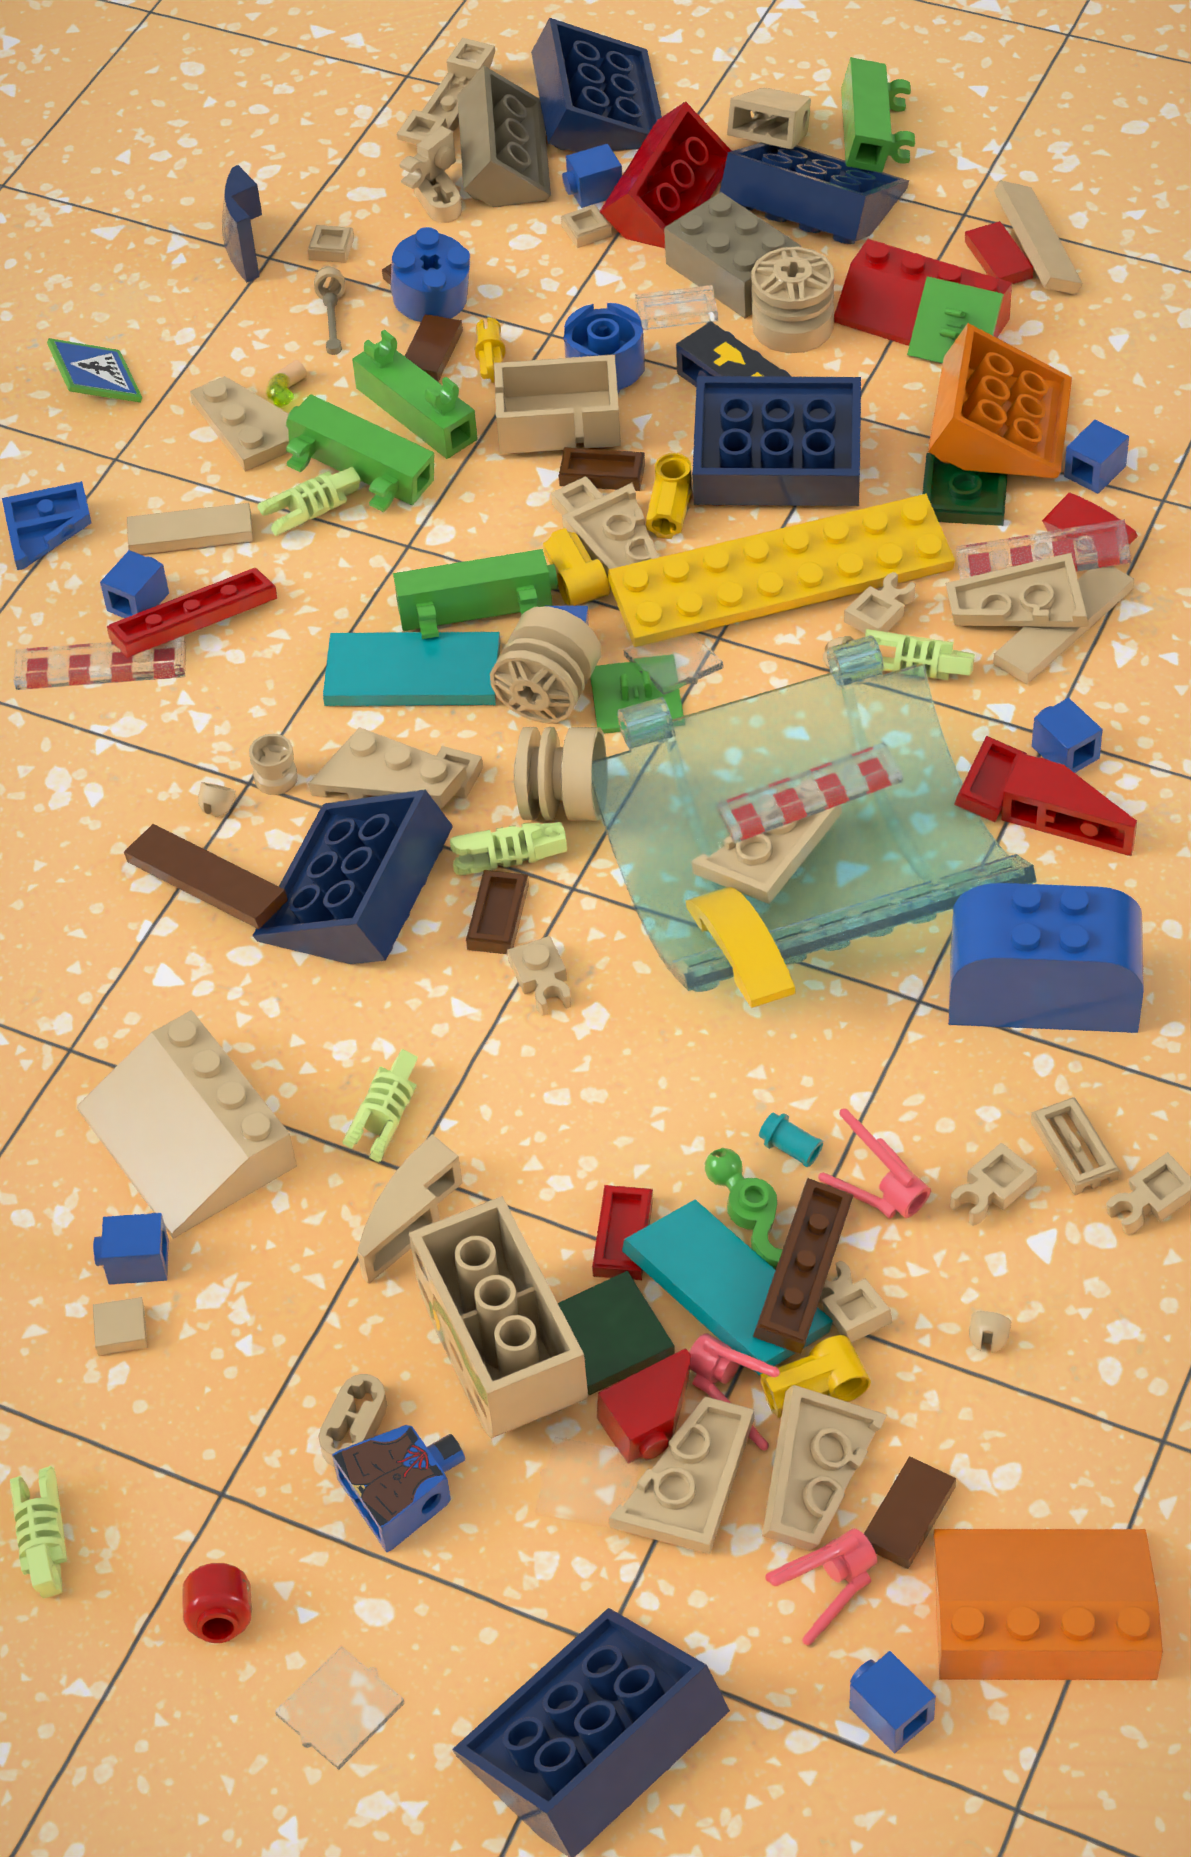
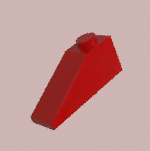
M1020 753L1003 791L1002 821L1132 856L1137 828L1136 819L1065 765L1049 761L1045 758Z

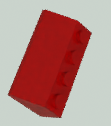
M685 101L656 121L599 212L625 239L665 248L664 228L711 198L723 178L727 155L732 150Z
M867 239L851 261L834 313V323L909 346L928 276L1004 294L993 335L998 338L1010 320L1012 283Z

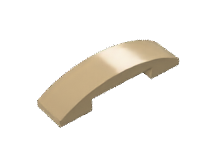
M462 37L446 60L448 73L423 110H412L397 132V140L417 145L441 126L454 132L459 126L457 95L483 66L490 69L496 52L495 46Z

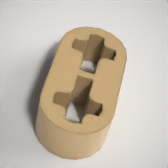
M445 171L432 181L425 178L422 184L414 189L415 196L432 220L447 223L456 220L461 215L460 193Z
M358 1374L347 1379L341 1386L318 1435L322 1457L329 1465L335 1467L332 1457L333 1453L375 1436L388 1406L384 1385L377 1377L370 1374ZM366 1393L371 1394L373 1402L365 1401L357 1414L354 1398L362 1399ZM348 1428H350L352 1444L344 1443L340 1449H336L333 1440L341 1441Z

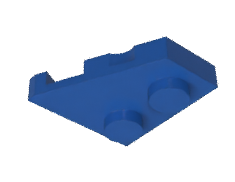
M82 481L2 498L17 570L26 568L92 523Z

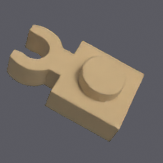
M441 126L416 145L417 154L414 157H405L399 164L401 169L409 172L407 176L401 179L402 184L411 189H416L425 178L432 181L456 162L453 131Z
M895 572L888 574L883 580V588L880 591L869 586L844 610V623L865 634L866 629L888 632L904 616V606L914 600L916 583L911 581L905 588L897 589L898 574Z
M551 936L507 950L509 964L523 994L535 991L536 1008L542 1016L548 1015L546 1000L551 997L561 999L565 1008L571 1007L570 989L564 982L567 981L566 968Z
M1001 1142L968 1170L967 1182L969 1184L960 1185L953 1190L950 1208L956 1210L963 1203H973L976 1206L969 1211V1223L972 1226L977 1225L986 1218L988 1206L992 1202L1000 1209L1005 1210L1037 1182L1038 1171Z
M1167 1152L1130 1177L1128 1180L1130 1189L1133 1192L1118 1193L1112 1196L1107 1201L1106 1208L1111 1218L1121 1211H1131L1132 1214L1123 1219L1121 1224L1126 1235L1133 1234L1143 1226L1145 1216L1151 1212L1161 1222L1190 1202L1191 1177Z
M843 1261L836 1262L838 1279L825 1281L820 1298L822 1299L824 1313L833 1320L832 1324L839 1333L848 1337L851 1343L891 1324L890 1308L865 1278L853 1284L849 1266Z

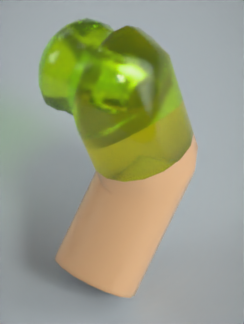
M299 360L293 361L274 373L268 381L266 396L268 400L272 399L274 405L278 408L285 407L294 399L293 392L288 388L307 377V371Z

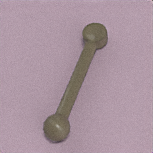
M329 292L323 296V303L327 307L329 340L326 342V350L330 355H337L342 351L341 341L337 339L335 306L337 305L338 298L334 293Z

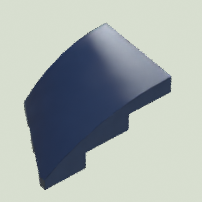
M239 165L231 168L225 184L222 236L231 262L247 283L260 277L251 220L261 216L262 209L258 184Z

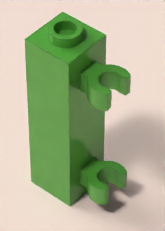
M850 57L841 86L845 163L848 167L882 173L888 156H891L897 163L906 164L910 162V151L900 149V147L904 145L914 147L915 134L910 131H899L892 134L890 109L898 112L905 111V98L896 97L895 95L899 93L910 95L911 85L909 81L904 79L888 82L887 66L885 63Z
M386 330L381 331L382 340L374 344L369 339L364 342V351L352 358L356 389L446 459L478 440L475 410L458 398L459 387L457 384L444 377L442 378L443 385H441L396 350V338Z
M312 394L300 406H295L287 417L286 427L288 428L289 444L286 447V451L293 454L287 461V466L302 472L308 466L311 458L338 471L353 467L359 475L361 482L370 485L369 491L376 494L369 502V506L382 512L389 508L394 497L413 506L434 481L433 451Z
M543 549L393 573L402 630L420 629L422 639L439 637L437 628L439 625L521 612L522 616L524 612L533 607L553 606L551 590L558 589L555 565H547Z

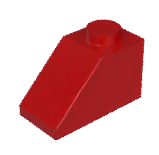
M686 1348L598 1392L597 1419L627 1465L641 1458L645 1460L653 1459L668 1448V1442L674 1436L689 1382L691 1354Z

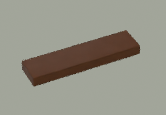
M152 824L123 851L128 863L258 930L288 901L285 889L155 824Z
M807 1178L753 1337L798 1354L802 1353L854 1196L853 1194Z

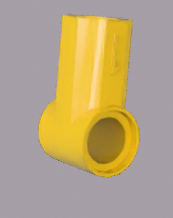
M668 453L658 458L655 463V482L646 519V528L652 531L657 538L672 539L674 535L682 533L687 504L692 498L691 462L683 454Z
M566 528L552 532L550 538L543 543V550L548 562L555 565L559 591L566 606H577L608 596L610 594V587L605 569L598 559L592 560L576 532H569Z
M844 1335L829 1337L814 1346L808 1357L778 1367L780 1371L778 1377H771L764 1373L761 1374V1385L766 1401L772 1413L776 1414L778 1418L782 1417L785 1392L793 1385L850 1402L864 1394L871 1384V1380L850 1339Z

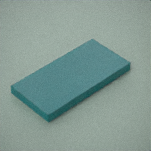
M421 632L330 633L323 689L324 706L496 705V694L491 687L490 673L500 655V633L439 632V637L422 639Z
M696 1199L624 1239L622 1252L718 1339L730 1346L731 1349L761 1360L771 1366H776L795 1354L793 1351L753 1337L775 1269ZM818 1307L804 1348L830 1332L833 1320Z

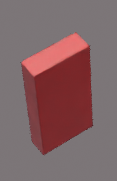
M1000 221L965 231V243L987 275L1011 282L1012 284L1033 278L1034 268Z
M986 736L954 805L992 822H996L1002 809L1003 791L1020 753H1027Z
M604 1185L592 1264L593 1277L612 1278L628 1271L633 1280L642 1281L643 1270L622 1252L625 1238L650 1225L653 1189Z

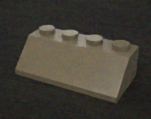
M483 66L457 95L463 190L473 199L482 200L492 207L546 201L551 196L546 133L540 99L488 67Z

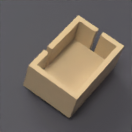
M615 355L494 363L496 422L500 454L564 450V447L576 448V443H584V448L621 446Z

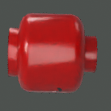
M209 1563L199 1566L189 1573L183 1582L182 1588L183 1622L187 1630L197 1638L209 1643H224L245 1631L251 1621L252 1614L251 1584L245 1572L227 1563Z

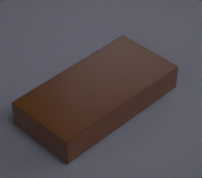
M425 314L407 349L405 357L439 382L463 332L462 320Z
M564 447L558 475L559 486H566L586 476L598 489L617 490L633 483L635 491H640L645 467V452Z
M491 870L483 871L466 937L467 950L507 954L508 949L514 948L529 887L528 874Z
M909 1456L864 1532L875 1553L909 1569L954 1491L956 1478Z

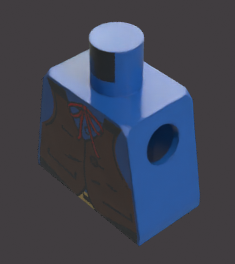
M410 1425L401 1426L332 1454L339 1483L386 1553L398 1546L448 1505L451 1496L445 1472L465 1461L462 1448L452 1434H448L426 1447L415 1429Z

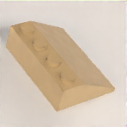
M192 1009L152 1031L77 1105L78 1112L153 1213H162L166 1230L173 1239L297 1167L290 1133Z

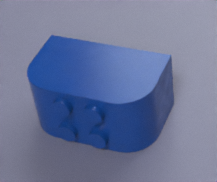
M989 883L966 891L956 900L952 916L948 1025L1138 1033L1144 993L1142 910L1131 896L1116 889L1098 886Z

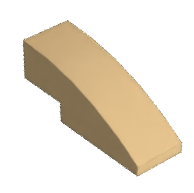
M433 1134L414 1150L393 1174L376 1200L365 1224L357 1254L362 1279L368 1284L411 1249L409 1232L440 1221L438 1203L463 1184L459 1156Z

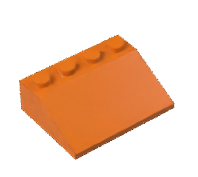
M967 323L943 358L928 452L935 455L940 461L951 463L963 470L1057 478L1061 473L1072 377Z
M934 1529L939 1680L1158 1679L1163 1647L1159 1601L1146 1529Z

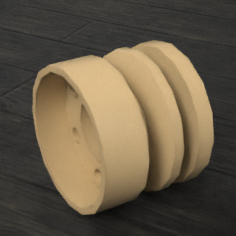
M784 247L768 252L758 259L751 271L753 334L758 341L771 350L783 353H804L818 348L825 343L834 330V268L827 257L812 249Z
M550 606L533 607L522 614L490 673L491 687L500 701L510 710L524 718L541 723L560 722L570 716L601 658V644L594 631L575 615Z
M537 727L522 728L518 739L513 774L518 810L523 820L537 819L540 810L544 820L555 819L560 800H563L568 820L598 821L601 819L604 812L607 789L606 743L601 727L569 728L563 747L560 745L555 727L544 728L542 735Z

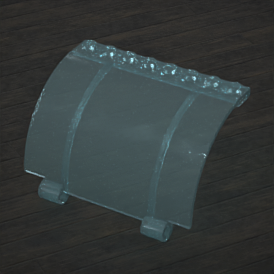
M869 635L829 647L827 649V660L831 672L675 719H672L663 697L618 710L620 730L629 751L592 761V785L615 859L641 923L667 969L688 991H709L718 987L719 981L734 977L733 967L709 930L704 932L700 930L687 910L685 900L726 887L693 874L691 861L703 853L709 857L724 846L723 840L735 831L742 834L730 813L731 811L751 804L760 820V814L776 804L772 796L791 789L796 791L802 786L820 793L814 781L834 773L850 799L841 803L842 814L770 904L743 894L764 922L786 965L799 963L807 958V954L818 950L835 951L846 948L851 944L850 940L866 935L868 937L888 935L894 931L895 926L908 922L913 924L930 922L937 917V913L953 909L956 900L963 893L980 885L989 883L1033 884L1037 882L1033 864L1017 854L1009 856L991 835L979 815L954 805L963 782L941 729L924 664H917L883 675L884 665L879 645L876 639ZM877 758L891 785L870 792L856 765Z

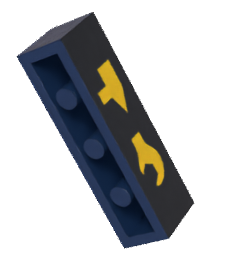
M712 321L676 343L677 374L695 387L697 376L792 377L786 370L780 369L765 359L758 351L752 350L736 339L732 333L723 330Z

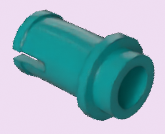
M774 1112L771 1113L759 1131V1137L764 1140L765 1147L770 1149L775 1146L803 1163L805 1167H810L814 1163L823 1147V1140L812 1136L789 1122V1116L785 1113H782L780 1116Z

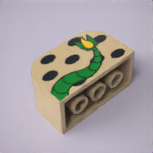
M503 1196L409 1232L415 1274L427 1312L481 1426L490 1438L499 1436L588 1398L584 1353Z

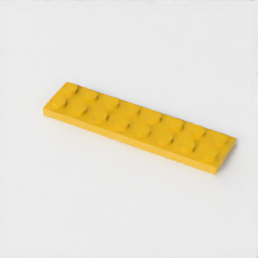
M922 494L612 568L608 571V581L634 647L864 592L869 586L875 589L883 587L884 578L892 572L898 574V583L950 571L954 568L955 558L927 494Z

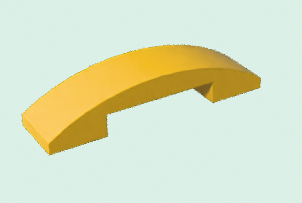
M726 887L685 900L686 908L702 932L709 930L733 967L735 984L751 1008L796 994L795 985L777 945L759 914L743 894L735 888Z

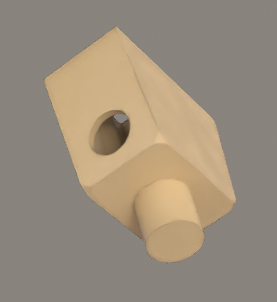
M759 88L730 98L727 135L793 149L807 135L811 98L772 88Z

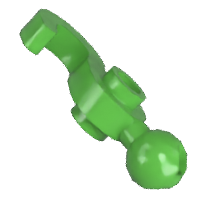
M721 1148L714 1150L704 1163L708 1179L715 1185L726 1186L729 1189L727 1213L730 1219L739 1227L753 1230L751 1249L776 1270L782 1249L774 1247L768 1240L777 1209V1194L774 1188L759 1178H744L740 1156L732 1149Z

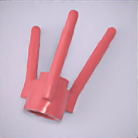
M841 1109L839 1114L890 1170L879 1185V1190L883 1192V1198L824 1172L819 1174V1181L853 1194L854 1198L877 1208L889 1219L897 1211L905 1218L913 1216L926 1203L930 1196L931 1188L911 1172L882 1138L876 1140L848 1109Z
M708 1333L701 1335L689 1351L691 1354L690 1370L696 1373L692 1384L706 1392L711 1398L731 1403L715 1386V1383L719 1381L723 1384L728 1383L736 1374L739 1365L771 1377H778L780 1374L777 1367L733 1350L730 1346ZM752 1425L748 1438L761 1450H767L769 1447L768 1442Z
M854 1528L822 1548L786 1563L766 1574V1581L770 1582L773 1586H779L823 1565L827 1574L835 1582L839 1583L842 1580L848 1582L846 1587L802 1639L805 1645H811L854 1594L871 1583L867 1570L876 1565L877 1556L866 1536Z

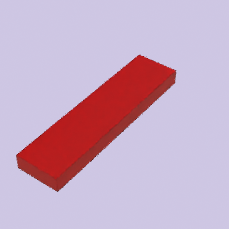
M254 567L111 623L107 626L108 636L120 651L129 658L277 599L276 586Z

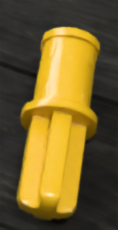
M489 317L487 318V329H485L483 319L476 325L478 342L474 349L475 356L480 363L482 379H490L491 383H495L494 363L503 362L506 348L501 340V325L499 321Z

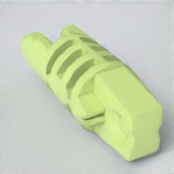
M353 467L333 475L330 471H327L296 485L294 488L285 490L262 501L257 507L264 516H268L286 507L289 508L290 513L278 518L271 526L274 535L278 536L310 519H314L327 513L329 510L347 502L346 496L358 490L361 479Z
M866 629L865 641L874 645L896 647L895 658L876 654L864 655L861 667L948 680L949 673L969 676L973 671L975 654L953 650L954 642Z
M561 822L543 824L523 823L521 827L512 825L505 828H496V831L492 833L491 830L454 836L450 838V847L453 853L459 854V857H455V860H453L454 873L456 875H466L483 872L484 870H495L498 865L503 866V868L513 865L518 866L523 865V861L528 860V863H534L545 857L566 852L567 841L563 824Z
M401 1049L390 1070L382 1066L378 1068L368 1093L342 1141L343 1145L352 1149L359 1142L364 1132L363 1128H365L369 1132L379 1135L370 1149L371 1154L369 1158L378 1163L381 1162L399 1125L405 1107L410 1102L417 1087V1084L408 1079L418 1056Z
M52 1466L42 1468L38 1472L41 1498L30 1499V1491L23 1477L18 1476L10 1479L21 1571L24 1575L30 1574L32 1587L44 1599L62 1593L60 1564L67 1562L55 1468Z

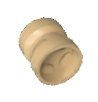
M265 734L252 742L249 747V757L253 767L256 787L262 793L268 795H280L291 790L297 783L298 774L293 761L294 752L290 740L280 734Z

